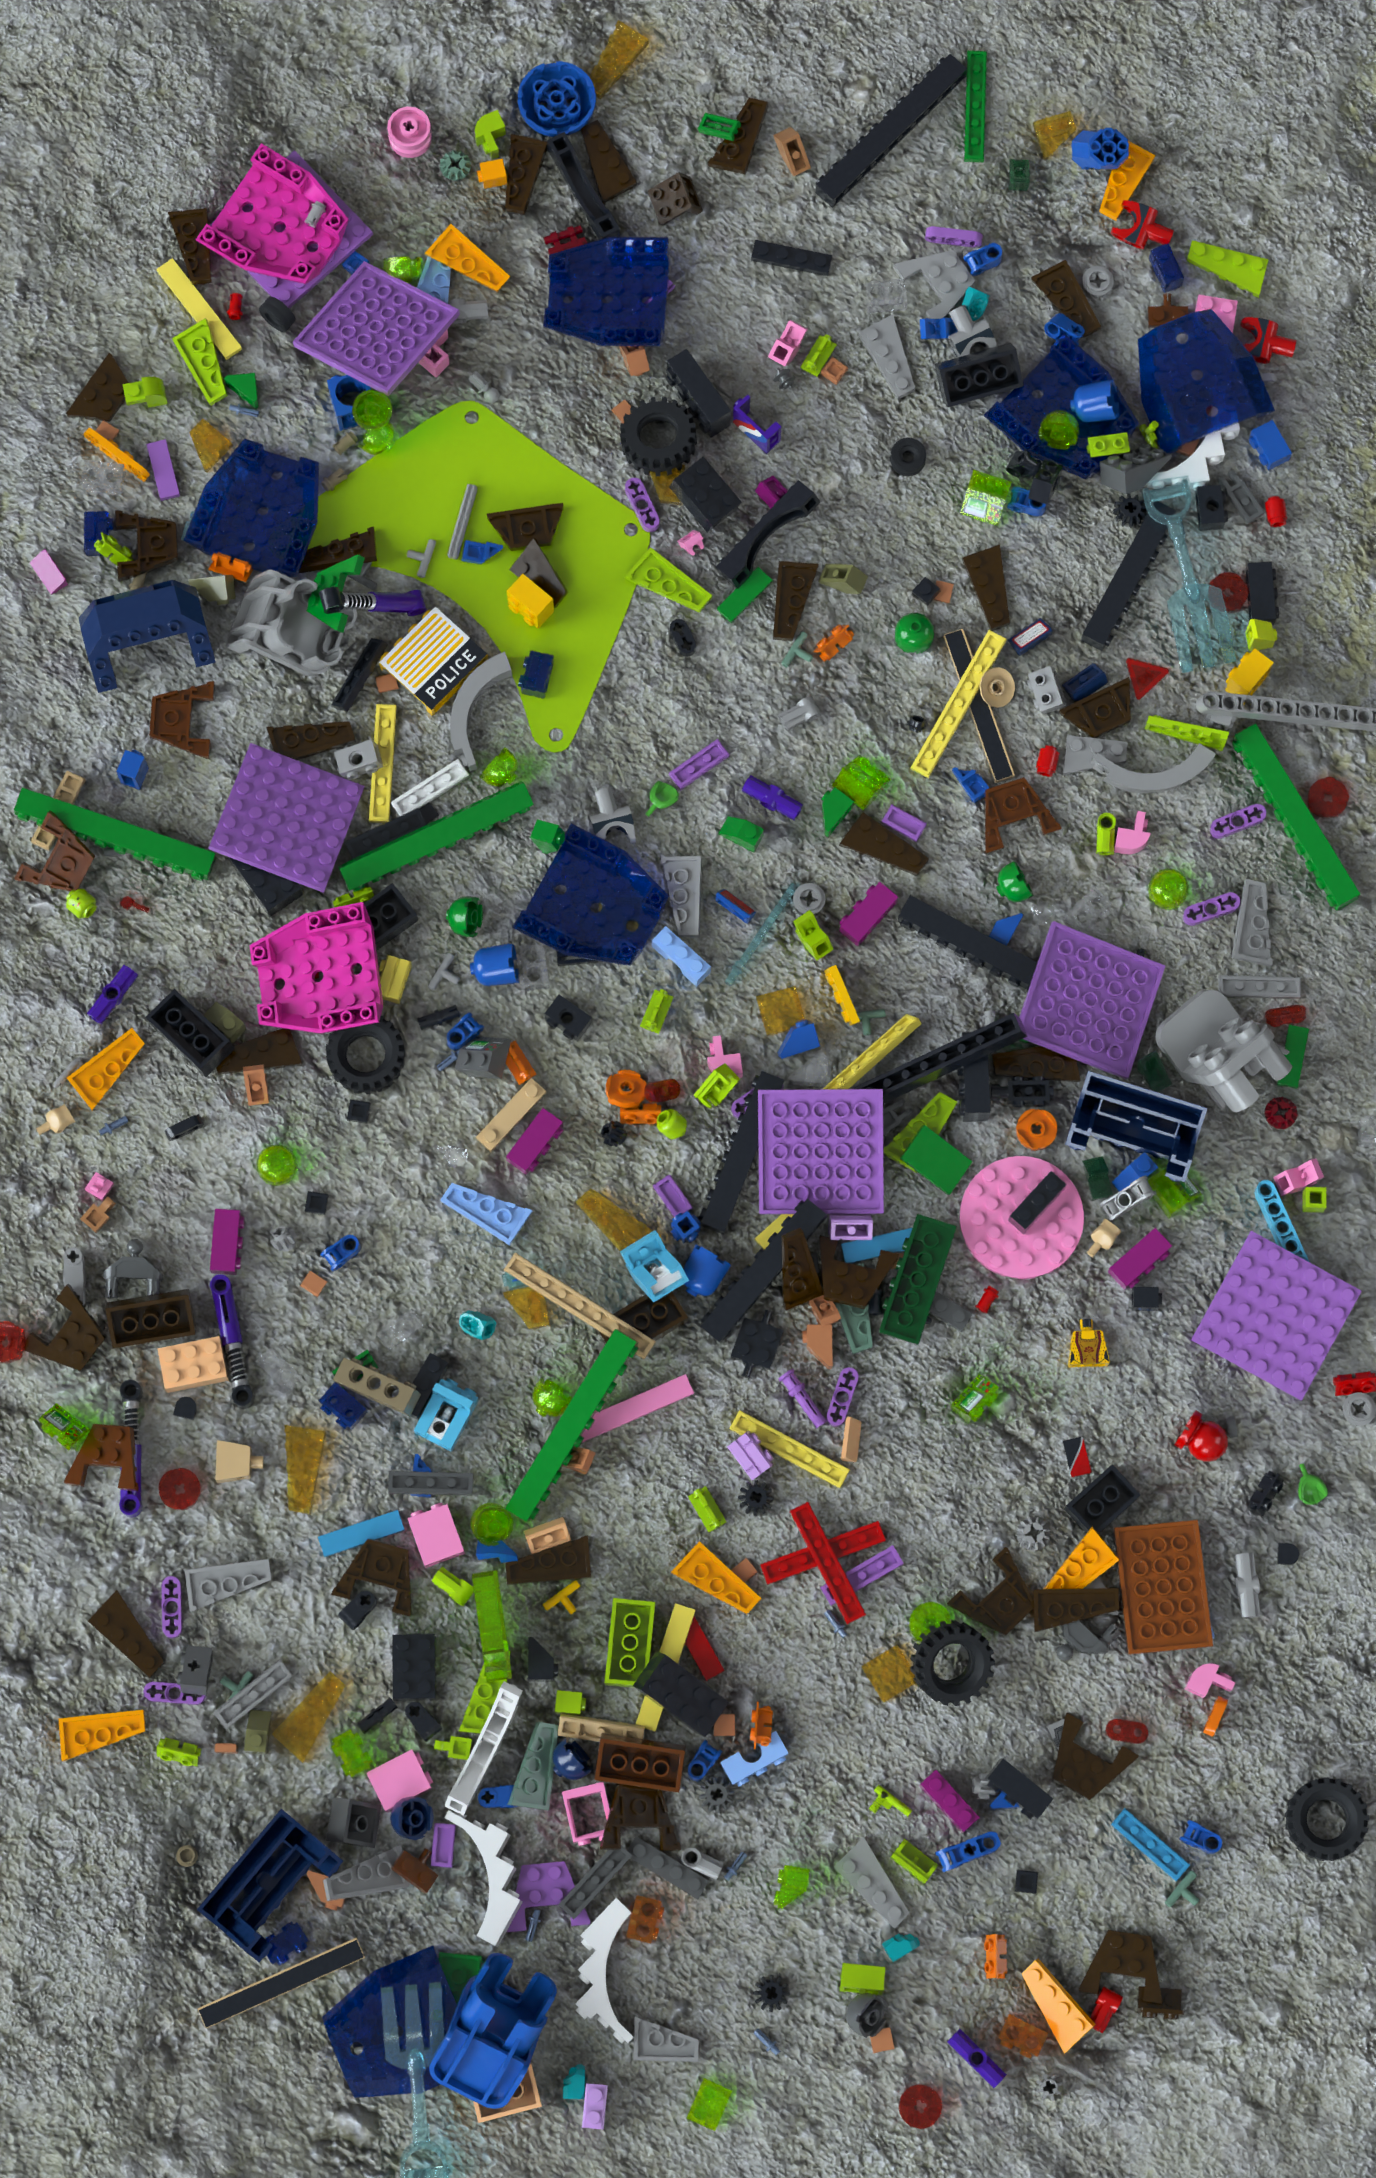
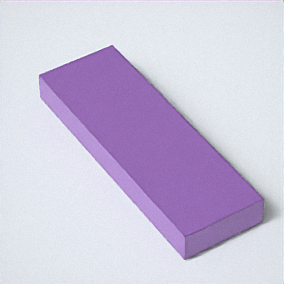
M166 439L146 444L160 500L179 497L180 493Z
M716 739L669 772V776L681 791L727 759L730 754L720 741Z

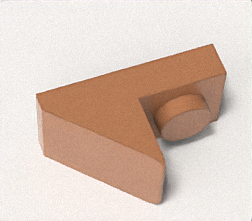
M264 1065L243 1067L248 1105L268 1104V1086Z
M824 1295L809 1301L818 1325H830L841 1319L835 1304L832 1301L824 1300Z
M574 1447L571 1452L573 1457L567 1466H563L581 1474H586L592 1464L595 1452Z

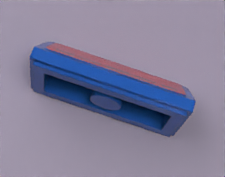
M723 889L717 892L716 902L746 924L756 914L755 910L727 890Z

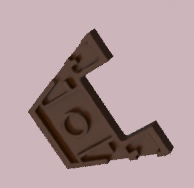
M210 681L204 685L191 686L185 690H176L153 696L150 738L209 759L210 739L190 738L193 700L214 701L215 682Z
M1024 777L985 790L986 854L1004 848L998 828L1037 816L1043 835L1062 829Z
M50 810L40 827L58 837L50 857L42 871L23 862L14 879L16 881L32 882L36 885L51 886V888L66 891L77 890L85 878L95 855Z
M93 1424L64 1480V1484L84 1487L89 1466L122 1468L118 1484L119 1489L138 1491L139 1487L138 1483H136L135 1474L137 1467H135L134 1455L136 1454L134 1429L127 1426Z

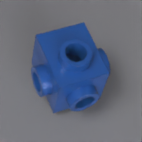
M688 1211L684 1214L681 1212L672 1219V1230L670 1232L676 1241L681 1240L683 1244L687 1241L691 1243L699 1237V1225L701 1223L694 1214L691 1216ZM685 1226L689 1228L686 1233L681 1230Z

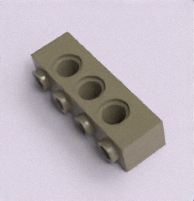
M343 1358L333 1378L335 1383L402 1414L411 1416L421 1396L416 1390L417 1386L407 1381L404 1384L398 1382L399 1378L389 1373L386 1376L380 1374L381 1370L373 1366L366 1368L362 1366L363 1362L352 1358L351 1361ZM363 1374V1378L357 1381V1377ZM381 1381L380 1387L374 1389L375 1384ZM399 1389L398 1395L392 1397V1393Z

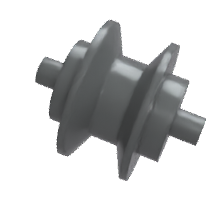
M778 368L773 381L780 382L779 389H792L795 376H789L790 369L780 370Z

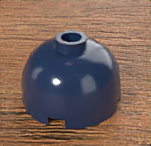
M566 1737L553 1751V1763L555 1765L553 1769L559 1777L564 1776L569 1780L582 1779L593 1771V1764L589 1766L587 1761L590 1758L584 1749L575 1740L571 1743L569 1741L570 1737Z
M414 1796L402 1798L392 1808L390 1815L391 1825L400 1837L418 1840L425 1837L423 1835L431 1830L434 1821L433 1809L431 1806H428L425 1799Z

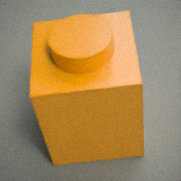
M503 158L479 163L480 170L477 171L479 183L483 182L484 189L507 185Z

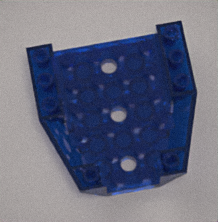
M608 237L550 254L548 264L550 278L548 308H545L543 326L600 346H661L665 336L669 283V238ZM567 296L574 297L570 303H565L563 300ZM607 296L613 298L610 303H604L603 299ZM644 297H651L652 301L645 304L642 302V299Z
M1212 309L1192 312L1154 328L1138 339L1141 403L1150 424L1152 421H1157L1159 424L1154 433L1160 449L1164 452L1171 454L1182 449V446L1254 416L1257 419L1275 411L1253 356ZM1179 334H1185L1188 337V341L1181 344L1176 338ZM1200 370L1203 373V377L1200 380H1194L1191 376L1193 371ZM1211 406L1217 408V415L1213 417L1208 416L1206 413L1207 408Z
M1063 334L1051 346L1050 353L1023 379V387L1013 389L1001 403L997 401L984 414L986 419L1023 451H1029L1030 456L1041 461H1054L1063 466L1062 470L1083 479H1088L1100 471V461L1113 456L1090 457V453L1087 451L1089 437L1127 432L1129 440L1139 426V422L1117 385V394H1114L1115 403L1119 402V418L1108 421L1083 422L1077 417L1075 411L1072 412L1070 401L1074 399V393L1079 386L1113 379L1103 366L1066 334ZM1039 390L1043 396L1035 398L1032 396V392ZM1063 416H1069L1071 417L1072 422L1069 424H1065L1062 422L1061 418Z
M244 439L204 486L184 541L210 556L213 553L220 552L221 554L231 556L230 562H233L234 558L248 561L252 565V569L259 572L274 570L288 577H297L318 524L319 462L301 456L299 461L265 451L263 444ZM274 472H281L282 477L275 480L271 477ZM261 507L269 509L266 515H259L258 510ZM247 543L255 545L251 551H246L244 546Z
M571 823L565 833L562 846L525 911H521L512 928L566 956L631 966L642 953L657 926L669 895L625 850ZM558 885H563L566 887V892L564 894H557L555 888ZM595 903L602 906V910L598 913H594L590 909ZM629 922H636L638 924V928L635 931H629L626 926Z
M430 1946L373 1971L322 2017L329 2040L354 2098L422 2093L441 2085L432 2078L429 2066L434 2053L449 2029L457 2004L434 1946ZM436 2007L443 2010V2017L440 2020L432 2019V2009ZM394 2025H400L403 2028L402 2036L398 2038L393 2037L391 2028ZM355 2042H359L363 2046V2051L359 2055H354L351 2052V2046Z

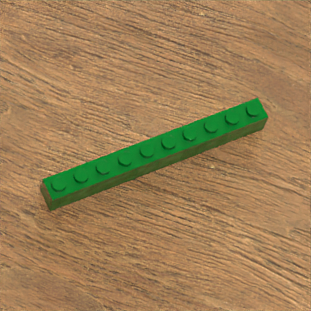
M1254 724L1235 734L1232 743L1234 750L1241 754L1245 768L1251 770L1254 775L1253 780L1257 787L1262 788L1266 802L1275 809V817L1284 824L1286 835L1294 840L1297 853L1305 858L1307 869L1316 876L1318 887L1321 890L1324 889L1329 905L1331 907L1334 906L1337 911L1357 900L1360 892L1258 726Z
M519 781L337 867L349 891L353 889L355 892L364 888V884L372 881V883L383 879L382 875L389 872L390 874L397 873L406 864L411 866L420 862L419 858L425 855L431 857L437 854L438 849L442 847L447 849L455 846L457 840L462 838L464 840L470 839L475 836V832L481 829L482 831H487L493 828V824L498 821L501 823L512 819L511 815L517 812L519 814L528 812L530 806L534 804L524 782Z
M25 788L21 789L14 807V813L19 820L25 822L31 820L37 822L36 825L40 827L47 813L51 810L81 841L86 842L90 840L101 848H106V846L114 848V851L119 854H132L133 858L145 861L146 859L152 861V864L157 867H170L173 872L183 874L184 872L191 874L192 878L199 881L209 879L216 860V853Z
M618 1329L613 1331L505 1509L526 1522L536 1518L540 1511L538 1508L541 1501L545 1502L551 1493L549 1491L552 1483L556 1484L562 1475L560 1473L563 1465L567 1466L573 1457L571 1455L574 1447L578 1448L584 1439L582 1437L585 1429L589 1430L595 1421L593 1416L596 1411L600 1413L606 1403L604 1398L607 1393L612 1394L617 1386L615 1380L618 1375L622 1377L628 1368L626 1362L629 1357L633 1359L639 1350L637 1347L638 1341Z

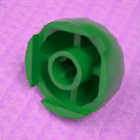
M917 612L904 615L897 622L894 631L898 647L904 652L916 654L926 651L932 645L935 635L934 626L930 619L924 614Z
M1015 861L1001 869L997 878L999 885L996 886L1001 897L1006 896L1009 901L1014 903L1023 902L1034 896L1029 883L1027 884L1023 872Z
M470 896L460 897L447 910L446 919L452 931L457 935L472 938L477 936L478 933L475 931L477 926L481 928L483 921V907L481 904H478L479 898Z

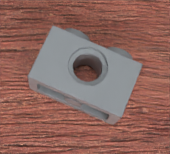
M372 739L334 752L339 773L348 780L357 779L359 775L365 773H375L379 768L383 767L378 745ZM363 758L362 762L356 765L357 760Z

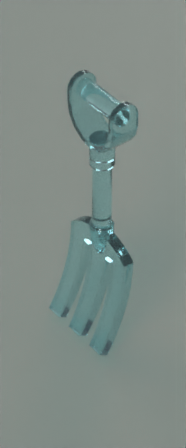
M1187 479L1182 480L1181 484L1154 490L1143 488L1144 503L1149 516L1156 522L1167 525L1183 578V588L1175 592L1167 601L1180 671L1182 673L1193 671L1183 606L1186 605L1194 629L1202 667L1214 666L1210 630L1204 601H1208L1223 662L1236 661L1222 591L1212 585L1199 584L1198 579L1194 575L1182 519L1187 515L1191 504V491ZM1184 496L1185 508L1175 515L1160 513L1153 505V502Z
M441 1982L429 1983L430 2047H424L417 1985H405L406 2049L400 2050L393 1987H382L381 2003L385 2059L396 2067L408 2069L411 2082L414 2123L412 2125L413 2142L404 2149L400 2156V2178H449L448 2164L444 2151L438 2144L430 2141L424 2087L425 2068L430 2066L433 2055L444 2038ZM421 2149L434 2151L439 2155L443 2166L405 2170V2163L408 2157Z

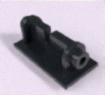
M1272 1471L1265 1473L1258 1485L1259 1488L1264 1490L1263 1493L1255 1490L1248 1501L1250 1503L1248 1507L1254 1511L1257 1509L1261 1516H1264L1265 1512L1270 1510L1276 1493H1280L1283 1488L1284 1480L1279 1473L1275 1474Z

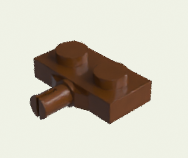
M1167 293L1163 294L1164 305L1148 306V328H1187L1188 306L1171 305L1172 294L1168 293V296Z
M424 1848L419 1858L413 1857L405 1850L402 1851L391 1868L424 1894L429 1891L439 1876L426 1864V1861L432 1854L426 1848Z

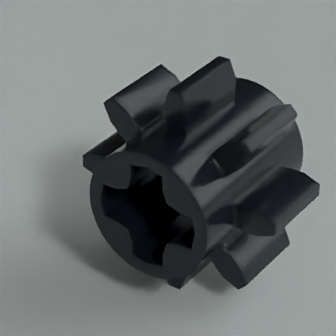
M618 1121L606 1123L601 1130V1136L605 1138L603 1143L611 1147L621 1145L627 1136L626 1130L623 1129L624 1124Z

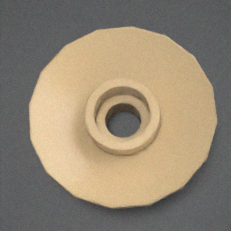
M1000 667L991 668L981 678L980 694L989 706L995 708L1004 707L1011 701L1015 692V683L1012 675L1006 669Z

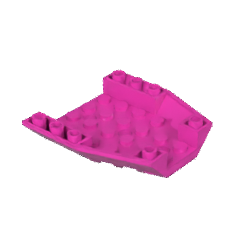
M261 143L250 159L252 167L211 226L206 223L196 241L246 271L306 284L320 275L341 244L349 219L310 172ZM318 201L326 206V212L320 217L316 228H313L304 221L312 209L311 204ZM246 204H251L253 209L250 212H244L243 207ZM278 224L286 226L283 232L275 231ZM317 244V251H308L309 245Z
M364 902L305 913L249 945L252 965L258 968L262 1004H257L259 1025L322 1034L379 1023L383 1009V999L374 929ZM361 964L362 971L355 975L353 972L354 966ZM317 972H323V979L320 982L315 981ZM280 979H284L285 986L278 990L276 987L277 982Z

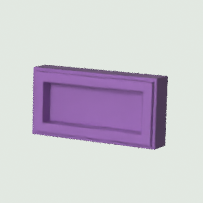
M892 804L881 822L915 842L918 841L927 826V823Z
M670 1174L653 1185L654 1190L673 1217L681 1212L684 1214L686 1211L689 1212L693 1209Z
M434 1823L431 1866L452 1868L456 1824Z

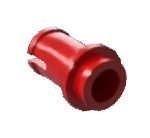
M239 293L230 294V307L227 310V314L232 320H239L243 315L241 311L243 296Z
M988 1286L987 1289L984 1288V1294L975 1307L987 1314L995 1298L998 1299L999 1291L991 1286Z

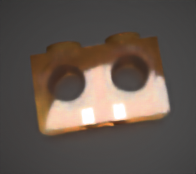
M639 1895L636 1896L626 1938L651 1944L652 1940H657L659 1928H656L657 1919L662 1920L665 1908L661 1906L662 1901ZM645 1904H652L654 1906L655 1912L651 1916H646L642 1912ZM640 1925L648 1926L650 1931L646 1937H641L637 1934V1928Z
M1008 2014L997 2038L1001 2040V2045L1012 2049L1014 2046L1021 2050L1019 2054L1031 2059L1032 2056L1038 2057L1048 2033ZM1010 2026L1015 2027L1018 2031L1015 2039H1010L1006 2035V2030ZM1029 2036H1033L1037 2040V2046L1034 2049H1030L1026 2045V2039Z

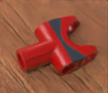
M1124 200L1121 207L1128 210L1127 212L1133 216V227L1129 229L1113 227L1110 233L1120 241L1139 249L1145 248L1148 239L1168 246L1174 230L1155 223L1158 211L1141 203Z
M1255 317L1242 318L1240 326L1251 332L1256 340L1250 344L1235 345L1234 353L1237 356L1261 364H1268L1272 353L1293 357L1297 340L1277 336L1279 325L1276 322Z

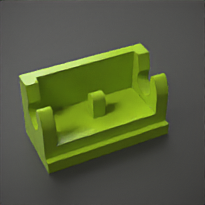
M724 1063L710 1074L693 1096L698 1098L707 1108H711L712 1104L717 1107L741 1079Z
M906 1839L902 1841L890 1857L923 1884L926 1883L938 1867L937 1863Z
M842 1963L840 1991L883 1995L885 1967Z

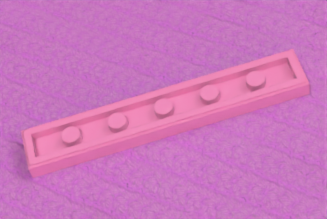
M686 1374L600 1411V1413H595L593 1416L595 1421L589 1430L585 1429L582 1437H584L582 1443L693 1395L694 1391Z

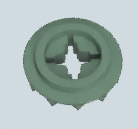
M452 150L449 153H445L443 158L440 159L441 173L450 180L465 178L471 170V161L468 155H465L461 150ZM451 160L455 163L459 161V168L451 167Z

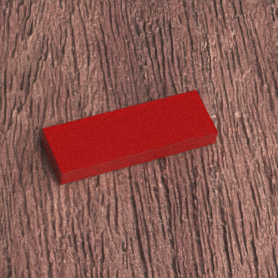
M694 1616L685 1645L704 1679L708 1681L725 1670Z

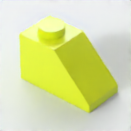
M1257 619L1249 621L1245 632L1249 651H1252L1254 648L1257 650L1273 648L1277 640V631L1272 628V623Z

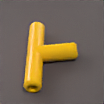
M574 1580L543 1603L542 1606L548 1611L561 1601L569 1614H573L576 1608L567 1596L578 1589L580 1584L577 1580Z

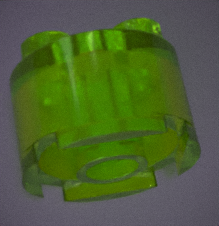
M926 1602L913 1610L909 1618L908 1628L910 1636L919 1645L923 1640L920 1635L924 1633L927 1636L931 1632L929 1628L925 1627L926 1620L929 1622L934 1621L933 1626L936 1628L940 1627L941 1621L951 1624V1616L942 1605L935 1602Z

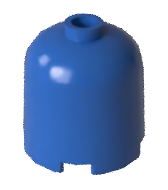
M1105 380L1079 386L1074 393V399L1070 401L1072 412L1075 411L1077 417L1083 422H1099L1119 418V402L1115 403L1114 394H1117L1114 381Z
M507 943L484 947L475 953L474 962L470 963V971L472 975L476 976L480 984L496 986L519 983V968L515 969L514 960H517L514 944Z
M696 1244L683 1267L689 1279L688 1282L684 1283L687 1287L686 1292L694 1297H697L698 1294L702 1296L712 1295L732 1265L727 1261L717 1258V1255Z

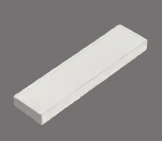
M459 759L393 800L391 805L399 816L416 808H421L470 777L469 773Z

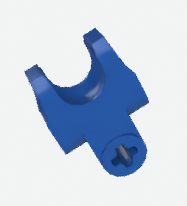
M987 1832L960 1844L939 1850L935 1854L939 1857L943 1867L942 1872L944 1873L962 1866L964 1863L995 1852L1000 1847L1001 1842L996 1832ZM984 1838L992 1839L994 1843L993 1848L989 1849L984 1846ZM967 1847L972 1848L971 1854L965 1853ZM946 1853H948L952 1865H950Z

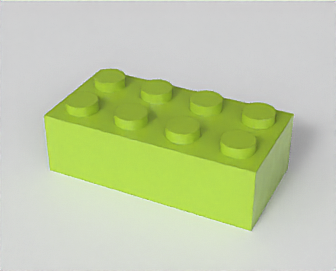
M613 1598L605 1685L634 1688V1683L650 1661L655 1602Z

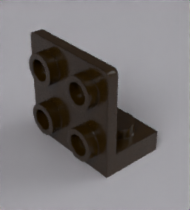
M678 172L648 190L660 225H665L687 211L696 215L703 212L692 179L688 175Z
M1138 1987L1137 2013H1142L1143 2018H1157V2014L1164 2015V2019L1177 2020L1179 2016L1184 2015L1185 2010H1181L1182 1989L1160 1988L1163 2005L1143 2002L1144 1987Z

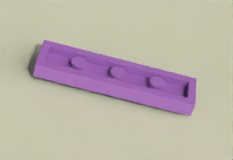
M892 1545L845 1574L854 1592H857L904 1563ZM825 1584L820 1587L830 1606L836 1604L828 1586Z

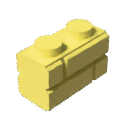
M387 955L386 960L381 961L379 971L382 972L380 983L383 1000L400 1004L412 967L410 961Z

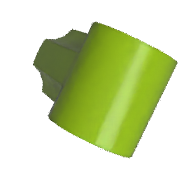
M1103 813L1098 818L1096 824V854H1114L1116 818L1111 813ZM1109 820L1112 826L1105 828L1101 825V821Z
M441 1567L431 1580L436 1586L448 1593L451 1599L463 1607L476 1591L473 1586L465 1580L457 1578L444 1567Z

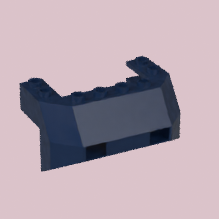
M169 580L93 600L79 616L80 629L98 693L118 688L108 652L187 632L196 668L216 663L196 587L175 580Z
M1088 1071L1065 1145H1068L1073 1150L1085 1151L1089 1136L1091 1135L1100 1141L1107 1140L1113 1142L1118 1147L1126 1146L1138 1153L1145 1152L1157 1159H1167L1168 1164L1165 1176L1175 1182H1185L1208 1108Z
M280 1809L198 1907L197 1911L226 1933L257 1962H260L268 1955L273 1945L257 1931L258 1928L266 1922L267 1917L272 1911L279 1907L282 1899L293 1890L297 1881L308 1872L312 1864L330 1878L333 1873L337 1872L343 1860L283 1809Z

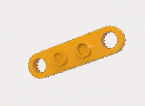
M88 428L83 433L88 441L91 440V444L99 447L103 453L130 473L132 472L135 476L137 475V478L143 482L150 476L143 466L133 460L134 457L128 451H121L113 440L105 439L91 428Z

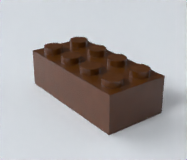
M602 1733L594 1780L679 1793L686 1745Z

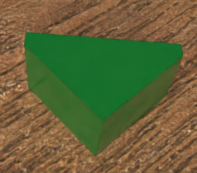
M255 373L227 375L224 378L228 388L253 408L257 409L259 407Z

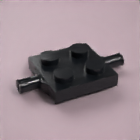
M765 1310L762 1321H755L744 1317L732 1350L731 1358L746 1364L741 1376L750 1379L753 1367L771 1370L782 1340L784 1330L769 1324L773 1314L772 1311Z

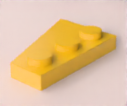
M834 965L824 971L825 976L834 991L833 995L837 1004H840L843 1010L841 1014L845 1023L849 1022L850 1026L860 1022L837 966Z

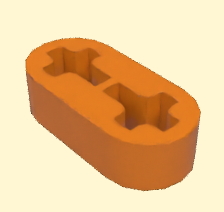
M1220 1696L1217 1697L1203 1733L1211 1737L1214 1736L1228 1703L1227 1699Z

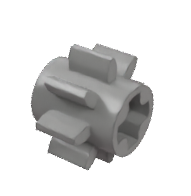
M280 1226L273 1231L272 1236L274 1239L270 1242L278 1251L286 1252L295 1246L296 1242L294 1239L298 1236L289 1226Z
M981 1773L978 1774V1778H973L972 1793L977 1794V1799L987 1800L989 1795H995V1792L987 1786L989 1782L985 1778L988 1774Z
M1044 2074L1042 2082L1036 2081L1040 2085V2089H1037L1035 2092L1043 2094L1042 2100L1046 2096H1050L1051 2101H1054L1053 2095L1055 2093L1061 2094L1057 2089L1062 2083L1054 2081L1056 2075L1048 2079L1047 2075ZM1047 2081L1049 2084L1054 2085V2088L1051 2089V2094L1043 2090Z

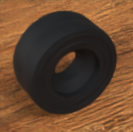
M268 297L259 307V312L265 321L280 332H286L296 320L293 312L275 297Z
M903 438L893 445L890 455L893 469L903 476L918 474L926 463V449L923 444L914 438ZM907 452L912 453L914 459L912 461H905L903 454Z

